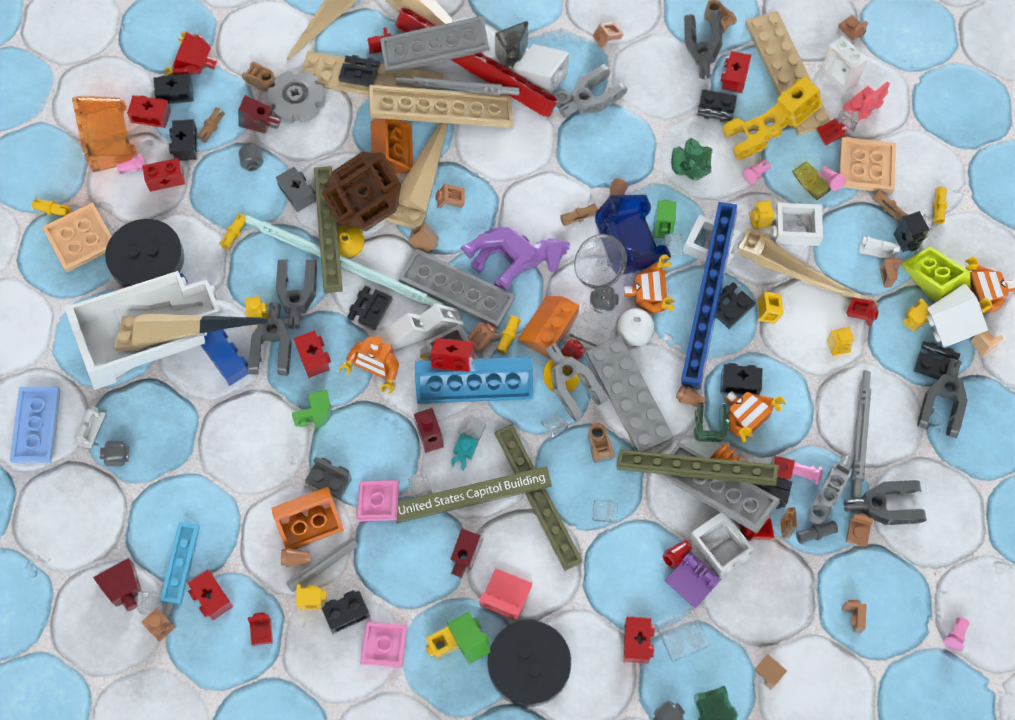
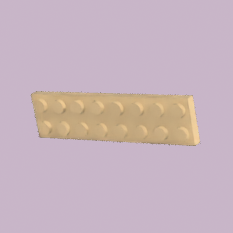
M778 11L745 21V26L778 96L783 91L791 88L796 80L802 79L804 76L811 81ZM823 103L821 108L795 128L797 136L817 131L819 127L831 121Z
M307 51L302 71L314 75L318 80V85L321 84L323 88L369 95L368 86L339 82L342 64L346 63L345 57ZM380 63V68L373 67L378 71L375 81L377 86L415 88L413 85L396 84V77H424L444 80L443 73L413 68L387 73L383 63Z
M369 85L370 118L512 128L513 126L511 97L507 95Z

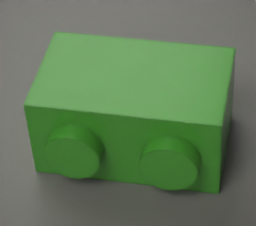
M658 200L654 217L653 238L672 239L676 222L677 202Z
M469 612L447 623L468 664L491 652L488 646L491 643L485 631L481 633L480 629L482 627L476 617L472 618Z

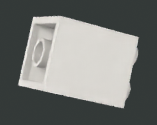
M533 44L530 49L525 50L522 59L515 63L513 71L548 93L553 94L568 74L569 53Z
M966 284L961 285L927 308L929 315L926 318L930 327L933 326L935 332H932L936 343L940 342L944 348L988 330L977 297Z

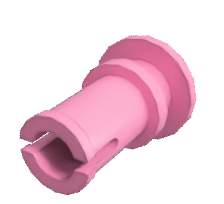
M138 154V158L132 157L131 160L116 163L119 174L133 170L137 172L139 169L143 171L142 165H146L141 154Z
M763 159L757 165L745 168L742 171L745 181L749 184H755L761 174L770 169V163L764 166L767 160Z
M827 166L822 167L826 171L825 173L822 170L819 171V175L827 181L833 191L840 190L846 183L844 175L833 172Z
M795 462L792 475L808 478V481L815 480V485H818L822 477L823 467L820 466V469H815V466L808 467Z
M957 617L952 632H949L948 637L943 640V643L952 650H964V635L970 622L965 618Z

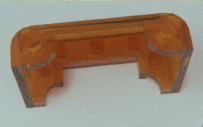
M77 96L72 98L83 153L93 173L115 168L116 163L131 160L132 157H135L134 155H137L135 145H131L123 116L125 115L124 111L127 110L124 100H121L120 97Z

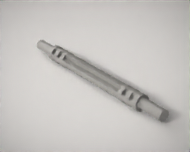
M396 77V84L413 85L415 88L491 95H519V88L503 87L501 84L424 77Z
M868 370L863 371L862 388L859 390L852 480L854 481L852 499H861V487L865 474L871 400V372Z

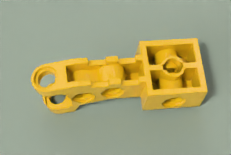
M804 76L802 79L796 80L787 91H783L777 98L778 103L765 114L746 122L735 118L723 125L722 131L726 138L740 132H744L747 138L746 141L739 143L733 148L736 159H745L762 151L768 146L767 142L773 137L777 139L782 135L781 130L789 125L795 129L821 108L820 90ZM768 123H774L772 126H767ZM754 130H757V132L754 133V134H751V133H750V132H752V131H754Z

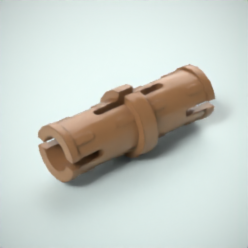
M216 107L209 119L205 120L203 128L196 136L199 140L202 138V142L207 143L212 132L217 130L218 123L225 115L224 111L220 113L221 109Z
M881 190L872 198L884 208L883 211L885 213H889L899 223L903 216L908 215L896 205V201L889 199ZM886 203H888L896 212H894Z
M593 203L584 208L578 207L570 213L560 215L562 224L567 226L598 215V209Z

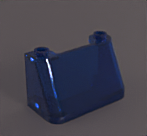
M610 195L595 214L597 228L612 267L618 275L646 269L652 264L659 262V258L662 255H667L671 258L667 246H656L645 219L651 210V204L647 195Z

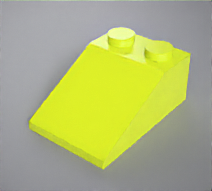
M931 246L902 263V267L927 297L934 302L939 301L961 285L966 284L970 289V271Z

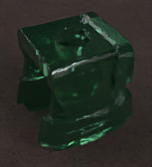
M690 138L686 140L684 149L679 146L673 149L671 168L676 175H686L690 179L698 181L712 171L711 157L713 149L708 146L703 147L699 145L698 141Z
M699 402L695 410L696 427L693 429L695 440L698 442H722L730 428V420L726 419V403H721L719 408V431H703L704 405L703 402Z
M721 686L718 689L704 693H697L693 696L695 705L699 709L700 718L698 720H737V716H739L728 700L726 686Z

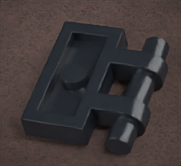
M346 55V63L342 64L339 82L368 87L369 85H375L378 71L373 67L380 68L381 62L374 60V58L368 57V59L359 58L358 55Z
M702 89L699 108L704 109H698L697 116H703L704 119H719L720 122L733 120V115L730 114H734L737 95Z
M734 282L722 289L717 309L719 312L716 314V318L728 329L732 328L756 304L743 291L736 295L734 290L738 286ZM728 298L731 301L725 306L722 302Z
M364 286L362 291L358 292L354 305L350 306L347 318L353 321L356 315H359L358 322L376 330L393 298L391 295L377 289L371 295L369 294L371 288ZM367 301L366 307L364 309L361 308L362 304Z
M923 341L921 348L928 351L927 354L922 352L918 354L913 371L938 380L943 374H946L949 359L959 360L961 354L955 352L952 348L948 347L946 349L937 346V343ZM934 353L943 355L944 358L940 359L934 357L933 355Z

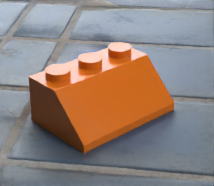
M375 118L371 121V152L383 153L395 173H409L413 167L412 125L402 120Z
M546 296L517 341L551 359L545 349L554 343L557 344V347L560 345L579 315L580 305L563 296Z
M328 487L271 508L285 548L296 549L344 530Z

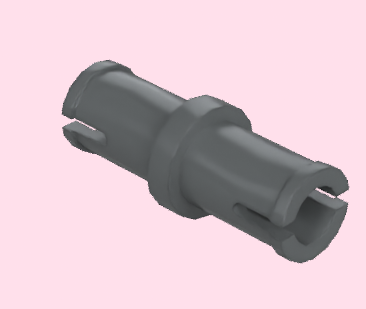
M835 521L821 525L814 524L811 528L797 531L796 538L800 544L814 539L821 540L824 536L838 533V526Z

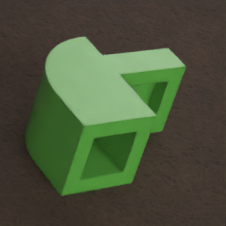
M327 389L308 394L311 408L292 412L295 426L305 427L314 422L316 429L329 421L332 408Z

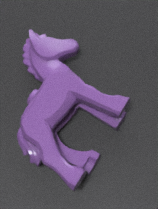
M495 227L485 231L484 234H480L473 241L462 245L461 250L470 259L475 255V252L480 250L479 254L471 262L472 268L478 273L484 270V264L490 255L502 252L511 265L494 281V285L508 291L513 279L517 278L521 273L536 267L544 260L547 263L548 270L556 272L562 256L566 255V251L570 249V243L563 242L560 239L556 240V238H548L532 245L526 236H521L512 228Z

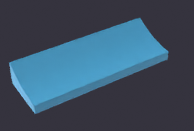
M532 357L474 359L470 372L437 369L431 367V361H415L417 403L533 399Z

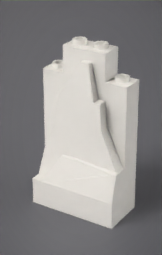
M176 271L64 307L93 389L96 390L116 383L117 377L136 366L205 344L204 336L207 335V332L159 343L136 351H116L114 347L123 316H138L140 313L220 316L223 310L220 302L215 301L216 292L213 285L209 286L206 279L187 286L185 278H181L179 272Z

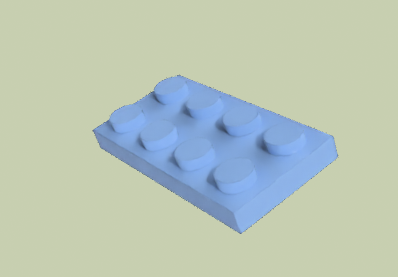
M19 387L10 455L12 463H52L60 396L59 387Z

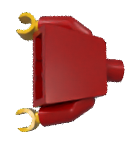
M182 32V38H177L180 48L172 66L174 68L172 70L171 67H165V71L168 74L164 75L201 74L204 66L214 70L218 60L208 56L211 47L201 35Z

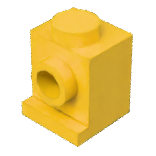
M770 200L755 202L753 210L748 213L753 230L770 227L775 216Z
M764 292L758 298V321L775 324L784 314L781 295Z
M260 296L245 298L247 317L268 318L267 304L262 303Z
M921 298L915 307L912 306L905 313L907 316L903 319V324L915 332L928 321L926 318L929 315L927 308L930 306Z
M850 326L830 332L827 342L833 357L851 353L850 347L854 342V337Z
M297 584L296 606L299 610L321 609L323 603L327 602V590H322L315 585L302 588L301 584Z
M448 626L426 638L428 644L425 645L429 656L434 655L436 660L458 649V644ZM440 642L444 643V647H443V648H441V649H438V648H437V644H438V643H440Z

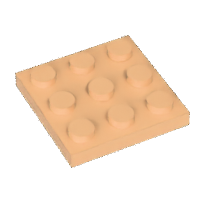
M842 137L840 142L839 174L846 177V183L843 188L876 192L881 190L885 193H893L895 189L896 143Z
M93 202L42 227L66 273L104 255L107 244L112 237Z

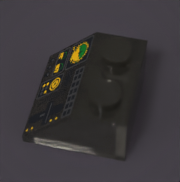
M527 21L495 33V55L500 64L507 68L514 67L515 63L522 59L528 45Z

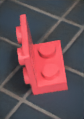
M887 81L876 91L869 86L865 87L844 104L842 109L857 123L863 118H868L872 110L875 108L879 109L883 105V99L889 92L890 83Z
M495 569L485 594L482 593L479 604L483 608L518 621L532 583L502 570Z

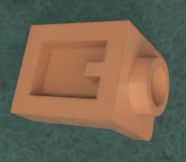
M851 15L842 21L838 28L853 41L857 37L861 38L867 32L868 22L860 23Z
M616 22L601 23L594 32L593 38L600 48H604L608 41L621 39L624 33Z
M444 184L436 192L437 208H442L445 204L462 208L465 205V188Z
M890 257L881 264L880 273L884 288L892 287L897 280V270L903 263L902 258Z
M479 322L468 336L470 342H474V348L478 352H483L493 338L498 339L500 335L492 324Z
M854 514L849 520L846 542L866 547L868 545L870 527L874 519L869 518L866 514Z
M848 600V602L842 605L843 611L854 612L851 613L850 625L853 626V632L862 633L866 629L867 604H861L859 600Z

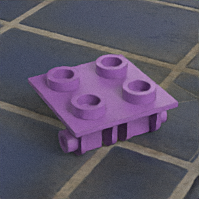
M690 552L665 579V582L696 608L722 579Z

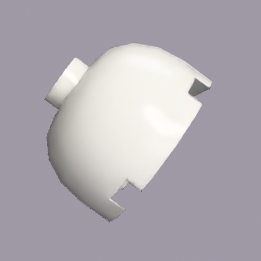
M633 308L625 311L617 321V336H621L625 345L629 347L644 346L650 342L654 333L652 317L642 309Z

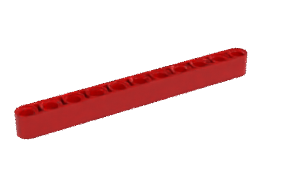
M408 8L400 9L395 26L405 33L437 26ZM481 52L450 59L489 84H501L503 87L519 88V95H507L542 116H551L557 103L555 96Z

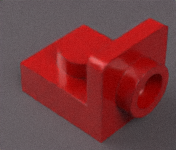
M387 27L383 28V36L367 38L370 54L382 52L380 38L391 36V33H387Z
M836 118L817 129L826 146L841 137H846L845 132H847L843 122L838 123Z
M853 297L846 314L848 317L866 320L867 325L872 326L874 320L878 318L879 310L874 301Z
M570 339L561 349V353L563 356L572 357L578 361L586 350L583 349L584 345L576 339L574 341Z
M779 456L773 457L771 464L779 465L778 477L791 479L795 460Z
M771 518L767 519L758 533L740 524V531L748 542L753 539L771 540L775 538Z
M264 612L254 613L252 617H248L251 645L273 643L270 616L268 614L265 615Z

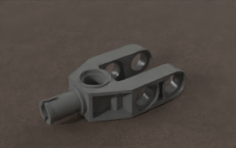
M713 10L711 12L712 22H710V26L712 28V38H710L709 42L697 43L695 15L689 14L684 16L685 45L697 65H699L700 79H705V75L707 79L710 78V63L715 62L723 45L720 10Z
M316 259L306 260L304 290L293 289L287 291L286 284L289 281L287 274L288 260H278L277 295L286 313H289L288 328L294 329L295 325V329H299L300 314L306 313L316 297L317 261Z
M274 302L269 303V316L267 318L269 322L259 324L251 336L248 363L249 374H259V364L262 362L261 345L264 344V341H280L277 373L283 376L289 375L292 342L282 319H280V303L275 302V306ZM271 329H277L276 332L269 333Z
M949 359L946 374H943L924 395L917 427L928 430L927 426L930 416L934 412L935 397L939 395L942 398L954 401L946 429V436L957 438L968 400L963 380L958 378L962 362L960 360L955 362L956 359ZM945 384L952 387V392L945 389Z
M918 480L882 482L867 491L861 499H844V506H847L844 508L845 512L863 511L869 518H873L874 521L884 525L918 524L927 521L924 509L887 510L886 508L887 500L885 494H898V496H902L906 493L921 492V485ZM871 501L877 502L879 507L873 506Z

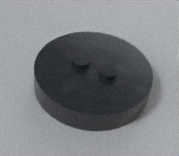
M139 219L123 225L112 235L106 247L105 260L115 281L123 288L176 271L180 273L184 264V249L177 233L169 225L155 219Z
M534 620L519 621L504 628L493 640L490 647L491 652L488 653V673L495 690L504 699L518 706L536 707L552 701L563 691L571 671V654L566 641L553 627Z

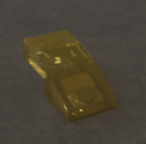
M804 162L792 171L798 182L816 200L831 191L830 185L818 176L819 171L808 162Z

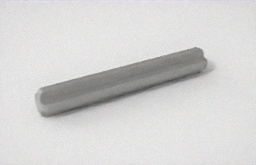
M350 537L286 582L288 588L294 592L297 584L304 585L357 548V542L354 538Z

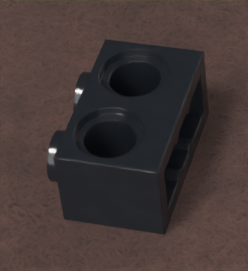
M349 591L343 595V598L337 601L336 599L329 600L324 604L325 606L321 607L332 634L371 617L360 591ZM353 602L360 603V607L357 610L349 609ZM340 611L341 615L337 619L330 618L331 613Z

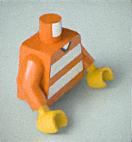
M662 255L659 258V262L652 264L635 275L634 285L624 286V297H635V306L651 314L665 311L666 308L669 311H673L675 307L671 303H674L675 300L672 297H667L665 270H662V267H671V262L665 263L670 257Z
M971 257L965 260L969 264L966 266V269L968 271L971 270L970 290L977 297L982 313L986 311L995 313L1004 305L1006 298L1009 296L1008 292L1015 291V282L1013 280L1004 281L1000 271L983 267L975 257Z
M378 336L367 337L365 341H360L353 345L346 358L347 362H344L339 367V372L345 367L348 371L345 375L347 376L352 371V363H354V366L387 380L380 390L384 392L388 387V394L392 393L395 390L393 380L396 379L399 362L394 356L392 346L382 342V339Z
M731 391L724 399L731 405L726 414L729 431L741 437L742 442H746L749 436L753 438L752 433L771 416L773 408L775 407L776 411L780 412L782 410L780 404L786 405L782 396L771 398L754 393L751 394L750 392H746L739 398Z

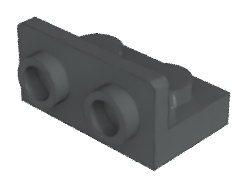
M315 457L313 460L315 464L305 482L319 490L328 487L331 496L341 500L352 480L349 470L342 466L336 467L332 465V462L322 457L319 459Z

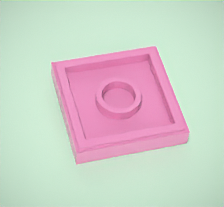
M398 480L360 481L357 520L359 522L397 520L400 482Z
M366 622L360 663L402 668L407 626Z

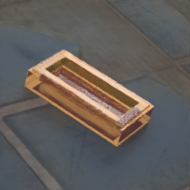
M788 507L780 520L783 538H790L797 528L796 507Z

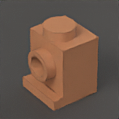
M158 608L141 621L159 642L175 629L174 625Z

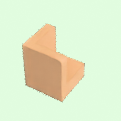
M987 330L975 335L970 342L984 356L996 348L1004 337L1000 335L995 339Z

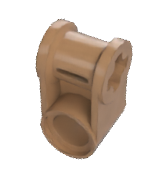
M708 1L704 13V18L708 22H712L711 12L713 10H720L722 33L726 32L730 25L736 24L737 18L735 14L729 11L720 1Z
M251 62L247 72L241 75L246 83L265 92H268L269 87L275 86L273 71L256 62Z
M601 423L592 424L588 432V441L594 463H598V460L606 458L614 459L612 444L609 441L605 426ZM599 431L602 436L595 437L592 432Z

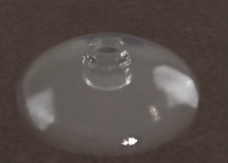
M598 234L588 238L579 247L575 256L574 269L577 278L582 284L592 289L612 286L624 273L627 263L625 248L618 239L608 234Z

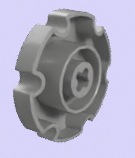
M290 71L278 76L273 81L275 86L269 87L267 92L268 104L274 110L275 117L290 124H293L295 120H299L301 123L312 120L319 114L318 108L323 107L325 102L323 86L321 84L318 85V80L314 75L304 71H299L298 74H292Z

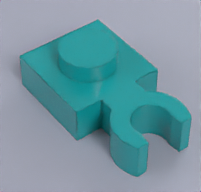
M460 433L453 449V453L457 455L452 458L451 466L454 467L455 463L460 461L462 462L461 470H464L466 468V458L472 460L479 440Z

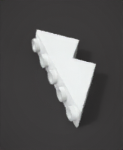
M435 304L421 315L405 314L376 336L380 337L382 342L392 346L393 350L441 334L459 324L461 326L464 324L458 309Z

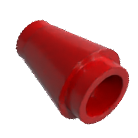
M684 540L666 549L662 555L664 562L671 568L679 566L684 557L693 549L689 541Z

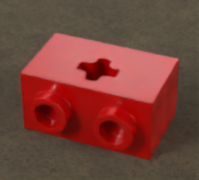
M731 51L730 57L725 58L724 67L727 69L726 72L722 71L720 79L723 82L722 89L743 93L752 55Z
M133 95L127 115L131 123L166 128L171 109L168 101L162 98L154 99L143 95Z
M179 158L142 165L144 180L150 192L186 184Z
M314 330L293 338L308 378L330 370L328 363H331L328 352H323L322 347L325 345L321 335L317 337Z
M436 338L430 352L431 367L470 372L475 358L474 342Z
M206 570L187 583L190 587L189 595L194 602L198 599L202 605L199 607V610L205 618L209 616L213 621L234 607L209 570ZM208 593H210V595H211V597H212V598H210L209 600L207 599V596H206V594H208Z
M626 616L623 662L648 664L650 658H654V645H651V637L655 635V625L651 624V618ZM637 636H641L642 644H638Z

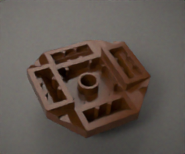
M361 152L331 172L322 195L340 225L368 231L397 211L401 182L383 153Z

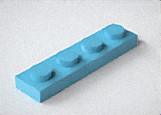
M178 523L160 597L161 603L182 605L200 530L199 525Z

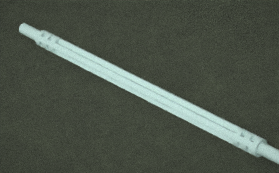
M250 216L246 217L245 222L259 228L261 232L321 258L319 245L266 221L261 222ZM340 255L341 267L421 304L426 303L430 306L435 304L444 305V303L429 297L427 293Z

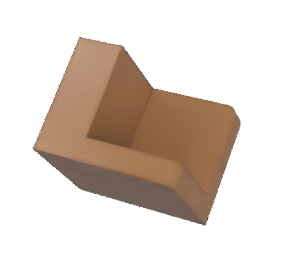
M424 222L411 231L408 240L416 249L428 253L437 247L439 237Z
M768 654L755 668V672L767 681L764 685L770 690L775 687L787 672L783 666Z

